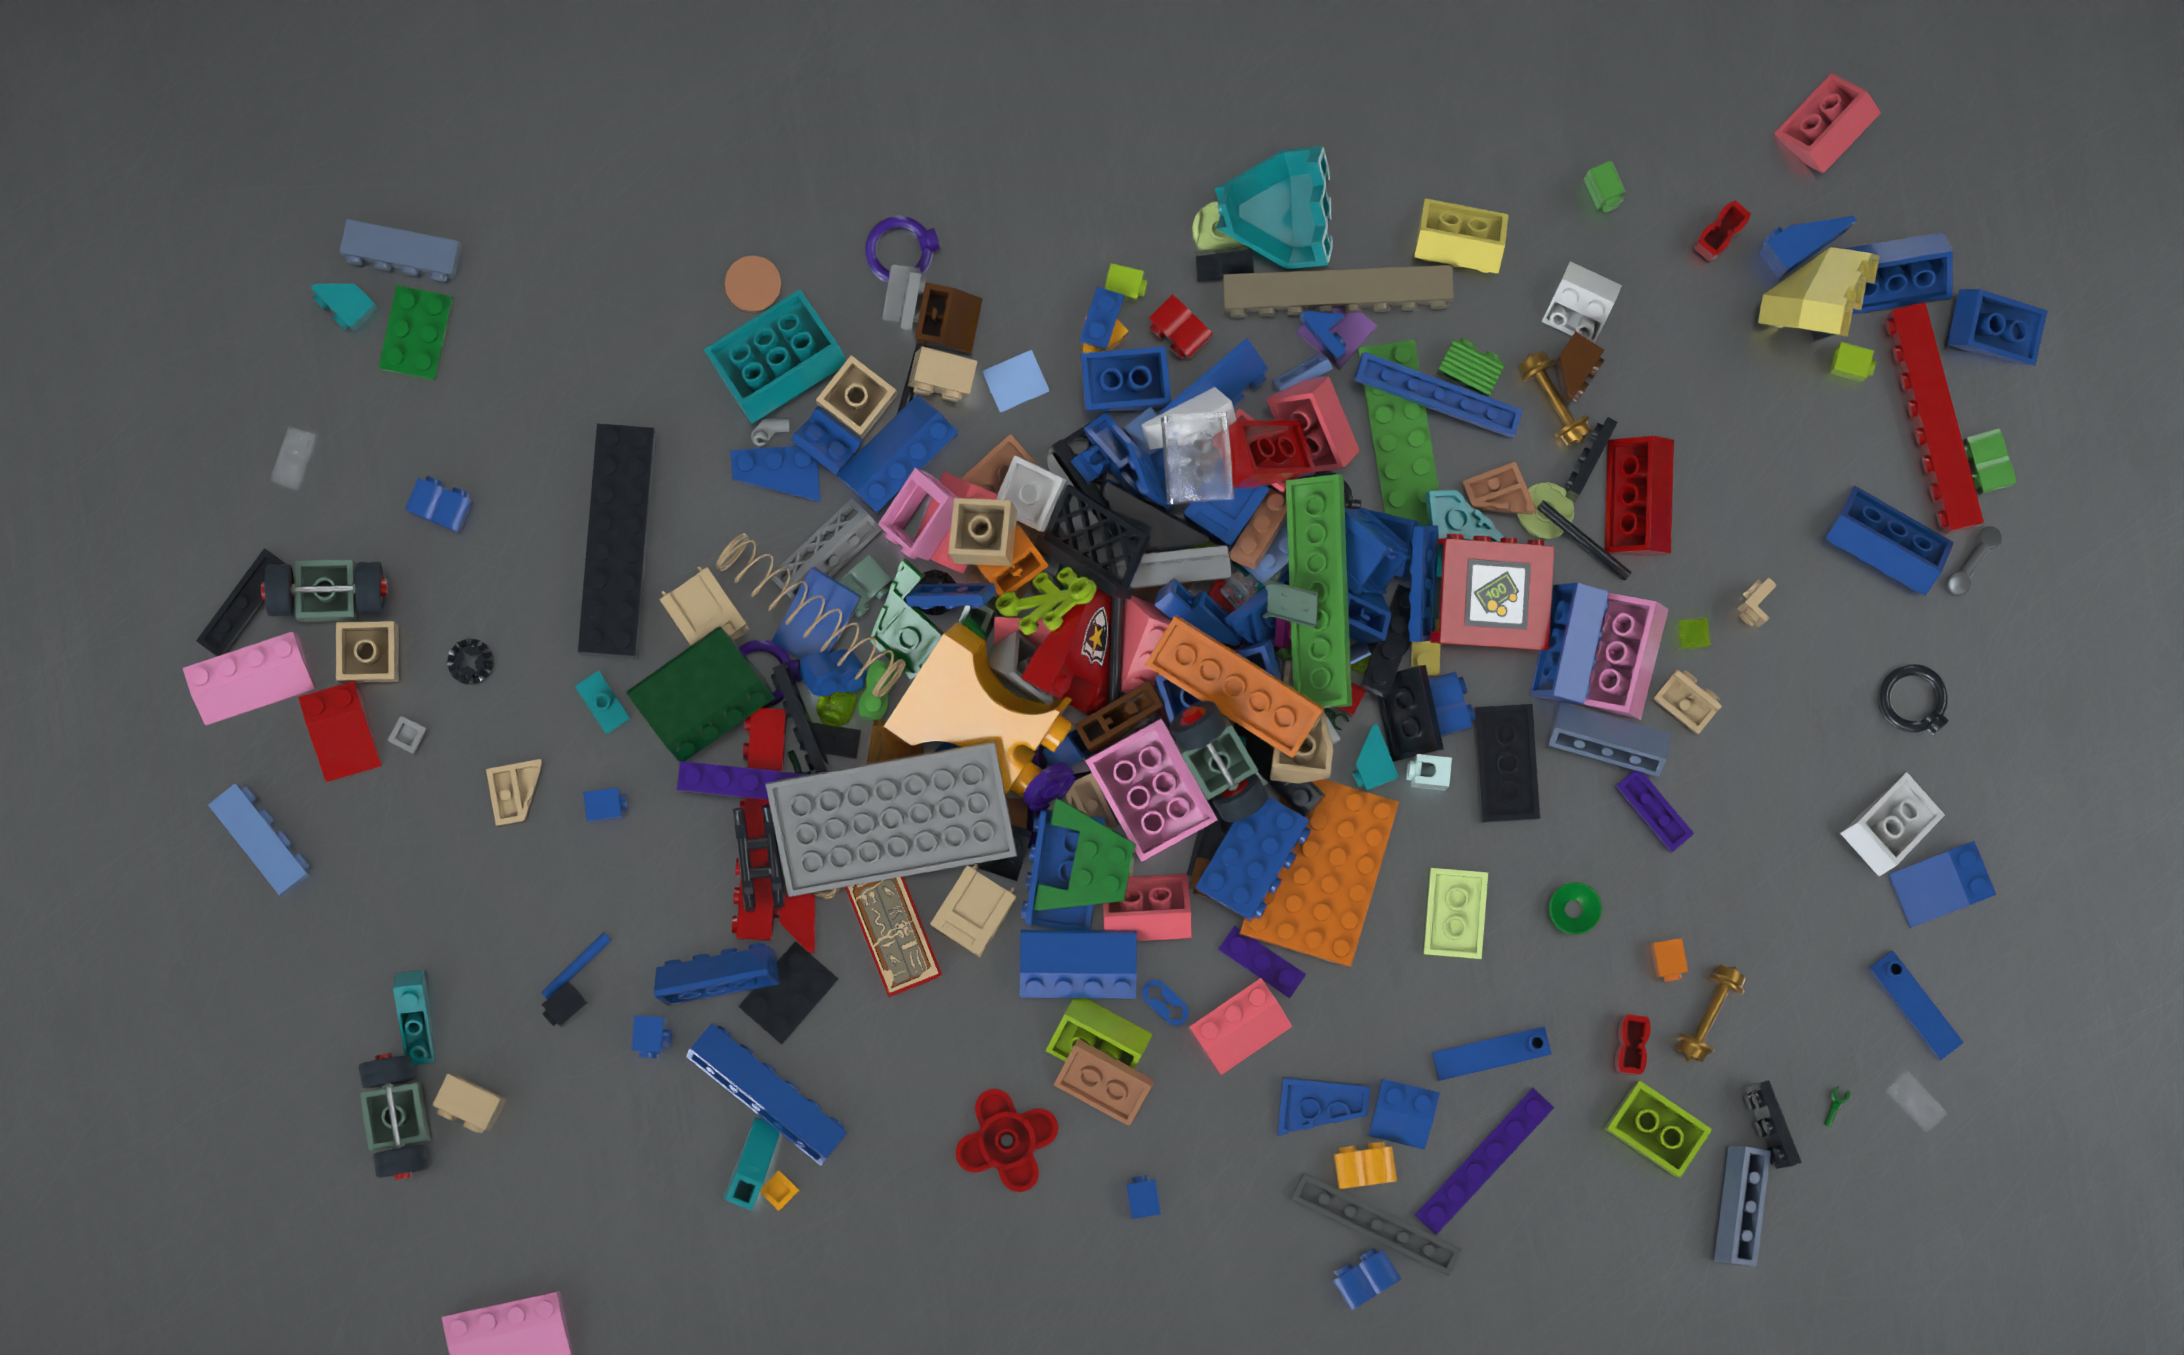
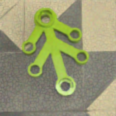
M1067 567L1062 569L1057 575V579L1062 586L1068 587L1067 590L1061 591L1053 584L1050 576L1046 572H1042L1033 579V584L1038 591H1045L1046 594L1019 599L1014 592L1010 591L1002 594L997 599L995 606L1003 616L1009 618L1016 617L1023 609L1038 607L1032 613L1023 617L1018 623L1021 631L1025 635H1030L1037 630V621L1042 617L1043 623L1049 630H1055L1060 627L1063 622L1061 616L1076 604H1085L1091 601L1097 587L1092 580L1086 577L1077 578L1074 571ZM1063 602L1055 610L1050 611L1058 603Z

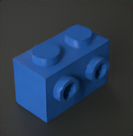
M634 1015L632 1051L639 1052L638 1057L658 1059L659 1053H666V1047L671 1048L672 1030L667 1029L668 1019L664 1017Z

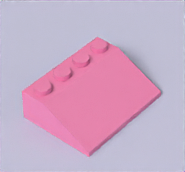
M1608 593L1609 606L1606 614L1603 615L1601 624L1603 633L1596 647V665L1591 671L1589 679L1590 692L1584 704L1575 705L1641 720L1669 609L1657 601Z
M1162 718L1085 759L1128 839L1136 843L1135 851L1141 862L1218 820L1192 772L1181 756Z
M560 1291L442 1317L450 1355H573Z

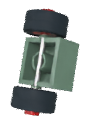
M353 559L295 561V584L290 564H269L265 569L264 582H261V598L265 599L268 616H291L294 610L295 596V617L299 622L357 621V611L359 614H380L383 612L384 596H388V582L383 577L381 562H359L356 565Z
M1202 701L1193 704L1180 712L1171 722L1170 730L1176 739L1174 743L1207 800L1212 798L1214 806L1226 822H1237L1256 813L1266 803L1268 793L1260 778L1255 774L1258 772V769L1229 719L1220 713L1219 708L1212 701Z
M392 1053L376 1055L374 1061L359 1064L362 1088L383 1087V1089L360 1093L369 1151L393 1148V1150L373 1154L376 1176L379 1178L394 1176L395 1180L411 1178L412 1172L428 1169L424 1145L404 1146L431 1141L422 1083L394 1085L411 1081L414 1078L410 1056L393 1057Z

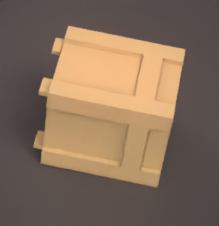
M699 566L700 572L672 592L666 594L664 590L662 591L664 596L659 600L690 645L699 641L718 626H721L733 641L750 630L708 567L702 570Z
M975 864L973 868L968 865L966 866L930 925L976 956L981 957L1017 900V896L1013 894L1015 888L1012 887L1010 891H1007L977 872L978 865Z

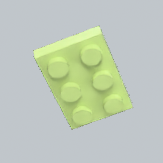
M1430 868L1423 955L1482 959L1488 884L1487 872Z

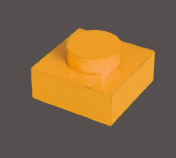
M778 1170L761 1187L760 1193L780 1211L800 1190Z

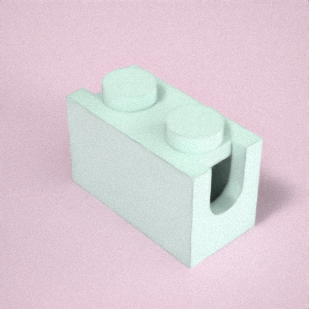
M1417 754L1413 761L1410 760L1407 764L1406 780H1411L1410 787L1445 791L1450 784L1452 758Z

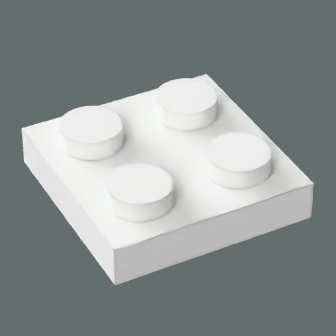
M1014 456L996 500H1011L1017 509V521L1044 532L1067 479L1019 456Z

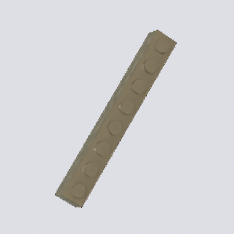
M1452 265L1225 274L1222 280L1224 314H1230L1232 318L1247 317L1248 313L1258 312L1259 316L1262 317L1275 316L1276 312L1288 311V315H1301L1306 310L1333 313V308H1345L1346 313H1358L1362 311V308H1373L1375 312L1389 311L1390 307L1401 306L1404 311L1419 309V306L1430 305V309H1445L1454 300Z

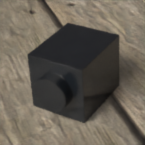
M567 982L541 1004L546 1009L542 1014L552 1026L558 1023L560 1027H564L584 1010L589 1003L570 982Z

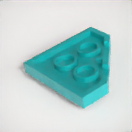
M1457 490L1428 491L1425 493L1428 524L1438 525V539H1445L1446 534H1463V540H1473V536L1476 535L1490 536V542H1500V538H1509L1502 535L1494 527V524L1478 509L1475 510L1464 500L1465 497ZM1438 544L1437 578H1442L1444 544Z

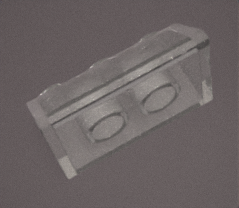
M1227 412L1172 414L1162 417L1161 428L1167 505L1234 499Z

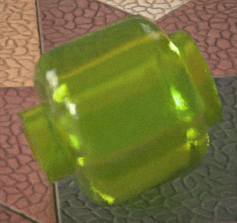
M837 691L831 695L819 696L816 713L820 717L821 722L830 727H840L848 723L857 704L856 695L853 692Z

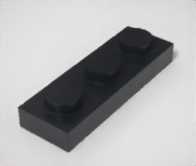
M1607 417L1603 425L1597 423L1590 438L1594 439L1591 448L1585 447L1577 461L1582 464L1578 473L1572 471L1565 484L1569 488L1565 496L1566 498L1576 502L1618 423L1617 421Z

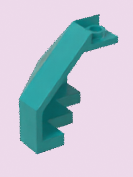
M1313 146L1281 150L1214 188L1220 214L1216 229L1286 269L1328 265L1333 250L1332 236H1328L1327 221L1332 220L1331 197L1327 195L1325 182L1330 180V169L1324 147Z

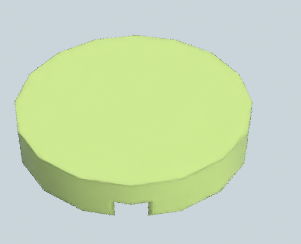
M1218 201L1207 204L1195 216L1192 226L1193 239L1201 251L1244 246L1241 242L1216 229L1220 217Z
M1546 482L1538 483L1528 488L1535 508L1544 500L1572 523L1574 519V503L1565 497L1567 491L1563 487L1555 483ZM1537 509L1536 513L1532 515L1517 513L1522 528L1529 535L1537 539L1549 540L1559 537L1564 533L1563 530Z

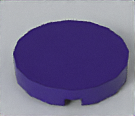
M1067 763L1054 764L1043 770L1030 782L1024 791L1023 800L1025 804L1033 811L1049 808L1048 802L1053 799H1062L1070 790L1075 779L1074 771Z

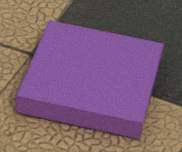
M1333 308V313L1346 315L1344 321L1330 331L1332 334L1338 333L1346 343V347H1344L1346 354L1340 361L1335 363L1304 324L1296 333L1319 353L1322 352L1340 370L1376 329L1377 325L1362 312L1346 313L1345 308Z

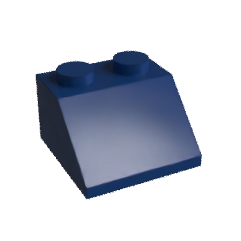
M1381 1079L1368 1136L1425 1150L1440 1092Z

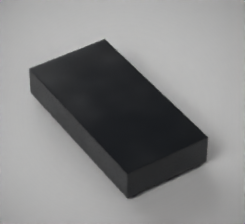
M1247 246L1195 251L1198 281L1223 279L1225 274L1254 273L1253 250Z

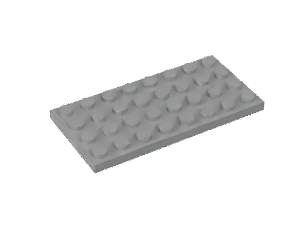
M995 741L766 783L788 897L1017 856Z

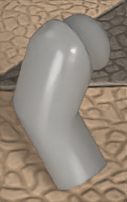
M762 419L751 433L753 443L761 447L766 445L775 432H790V419Z

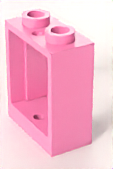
M914 468L878 525L886 532L884 536L889 541L903 546L901 551L914 560L920 557L929 561L951 528L954 498L959 497L933 475ZM928 493L940 505L917 540H914L903 529Z

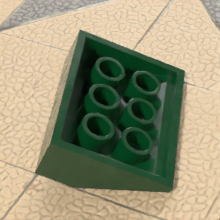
M718 626L626 691L627 696L666 748L679 762L686 761L775 698L766 678L721 626Z

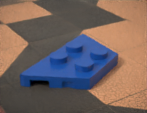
M1289 570L1281 576V580L1278 583L1289 585ZM1265 587L1225 618V622L1246 646L1269 639L1272 645L1275 643L1276 618L1271 616L1268 618L1262 617L1268 611V590Z

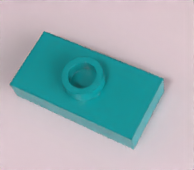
M599 670L575 686L607 735L631 719Z

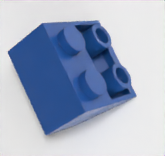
M1348 588L1349 638L1362 644L1385 641L1392 613L1383 595H1376L1373 592L1354 594Z

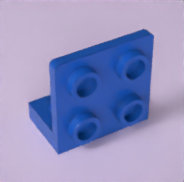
M1133 442L1127 444L1130 453L1127 455V459L1132 469L1138 475L1139 479L1136 480V484L1142 495H1147L1155 504L1158 503L1167 510L1197 495L1178 444L1164 447L1150 455Z

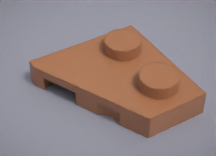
M1516 461L1462 481L1470 505L1475 510L1531 515L1536 513V508Z

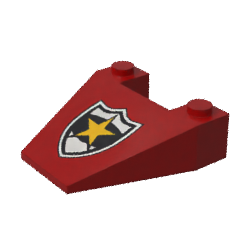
M1099 588L1096 589L1091 601L1085 604H1076L1062 617L1063 622L1061 626L1052 630L1039 646L1021 677L1060 700L1069 697L1072 699L1069 705L1088 716L1109 704L1111 596Z

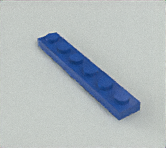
M1367 352L1361 354L1353 381L1510 438L1515 437L1523 409Z

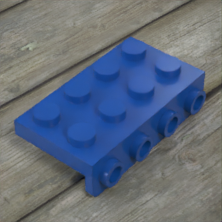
M1268 796L1266 803L1256 813L1232 824L1196 885V890L1245 917L1249 922H1252L1254 917L1260 919L1268 905L1264 902L1269 892L1274 894L1282 881L1278 877L1283 868H1290L1296 857V854L1293 853L1298 843L1303 845L1311 832V829L1307 828L1309 819Z
M1043 809L1040 815H1035L1033 832L1038 833L1036 844L1032 843L1030 847L1029 860L1033 861V869L1026 876L1025 889H1029L1028 901H1023L1021 918H1026L1025 925L1030 926L1037 925L1064 930H1091L1095 904L1039 911L1033 910L1038 884L1063 889L1069 888L1080 833L1078 830L1051 825L1053 810ZM1089 816L1099 823L1106 825L1107 818Z

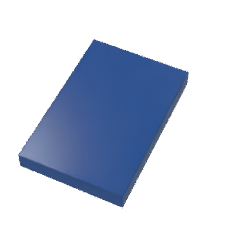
M812 567L804 580L807 583L808 590L804 602L813 596L823 595L825 605L821 616L833 609H840L842 611L839 630L848 624L862 596L817 568ZM804 584L801 585L771 641L799 659H802L805 655L820 652L821 647L833 634L840 617L838 611L828 614L803 639L804 633L814 623L820 612L822 598L817 597L804 605L793 620L786 625V620L797 609L805 592ZM843 631L835 636L821 653H831Z

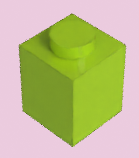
M1110 263L1104 289L1124 295V301L1137 303L1138 296L1144 297L1148 280L1143 279L1144 271Z
M1840 342L1836 346L1829 374L1863 382L1867 379V376L1873 375L1876 366V360L1872 359L1874 351Z

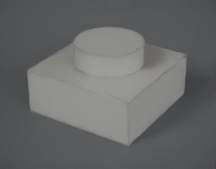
M400 715L387 741L415 754L427 728Z

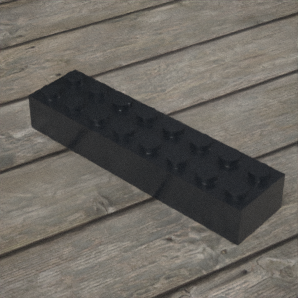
M597 423L578 653L580 655L638 659L657 440V431L654 427Z

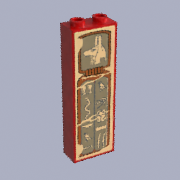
M904 877L845 887L888 997L943 976Z

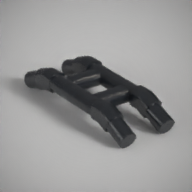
M770 804L761 806L765 837L748 839L744 808L738 807L733 809L744 910L746 912L756 910L753 879L770 877L773 907L783 908L785 906L779 848ZM767 848L769 866L752 868L750 850Z

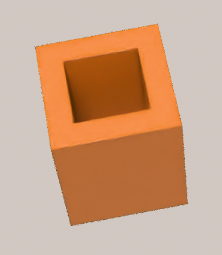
M1682 938L1650 944L1656 978L1664 977L1665 982L1681 980V974L1688 972Z

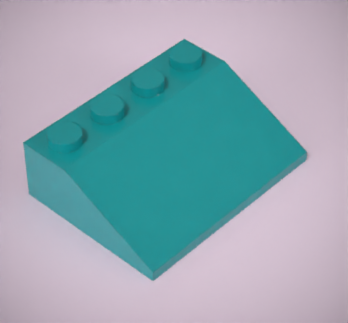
M801 289L703 349L751 424L836 372L847 361L840 346Z

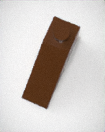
M1150 681L1076 723L1074 726L1087 749L1094 754L1118 740L1164 707Z

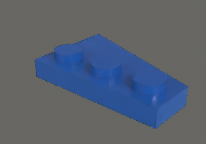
M799 446L731 450L732 479L734 481L765 489L768 488L821 503L818 461Z
M1283 1077L1277 1135L1367 1116L1370 1085Z

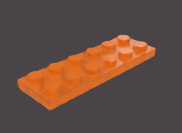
M1178 615L1173 617L1145 666L1199 700L1214 702L1221 714L1291 758L1295 757L1324 710V707Z

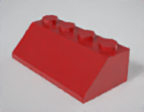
M1658 436L1608 440L1605 551L1609 554H1671L1674 440Z

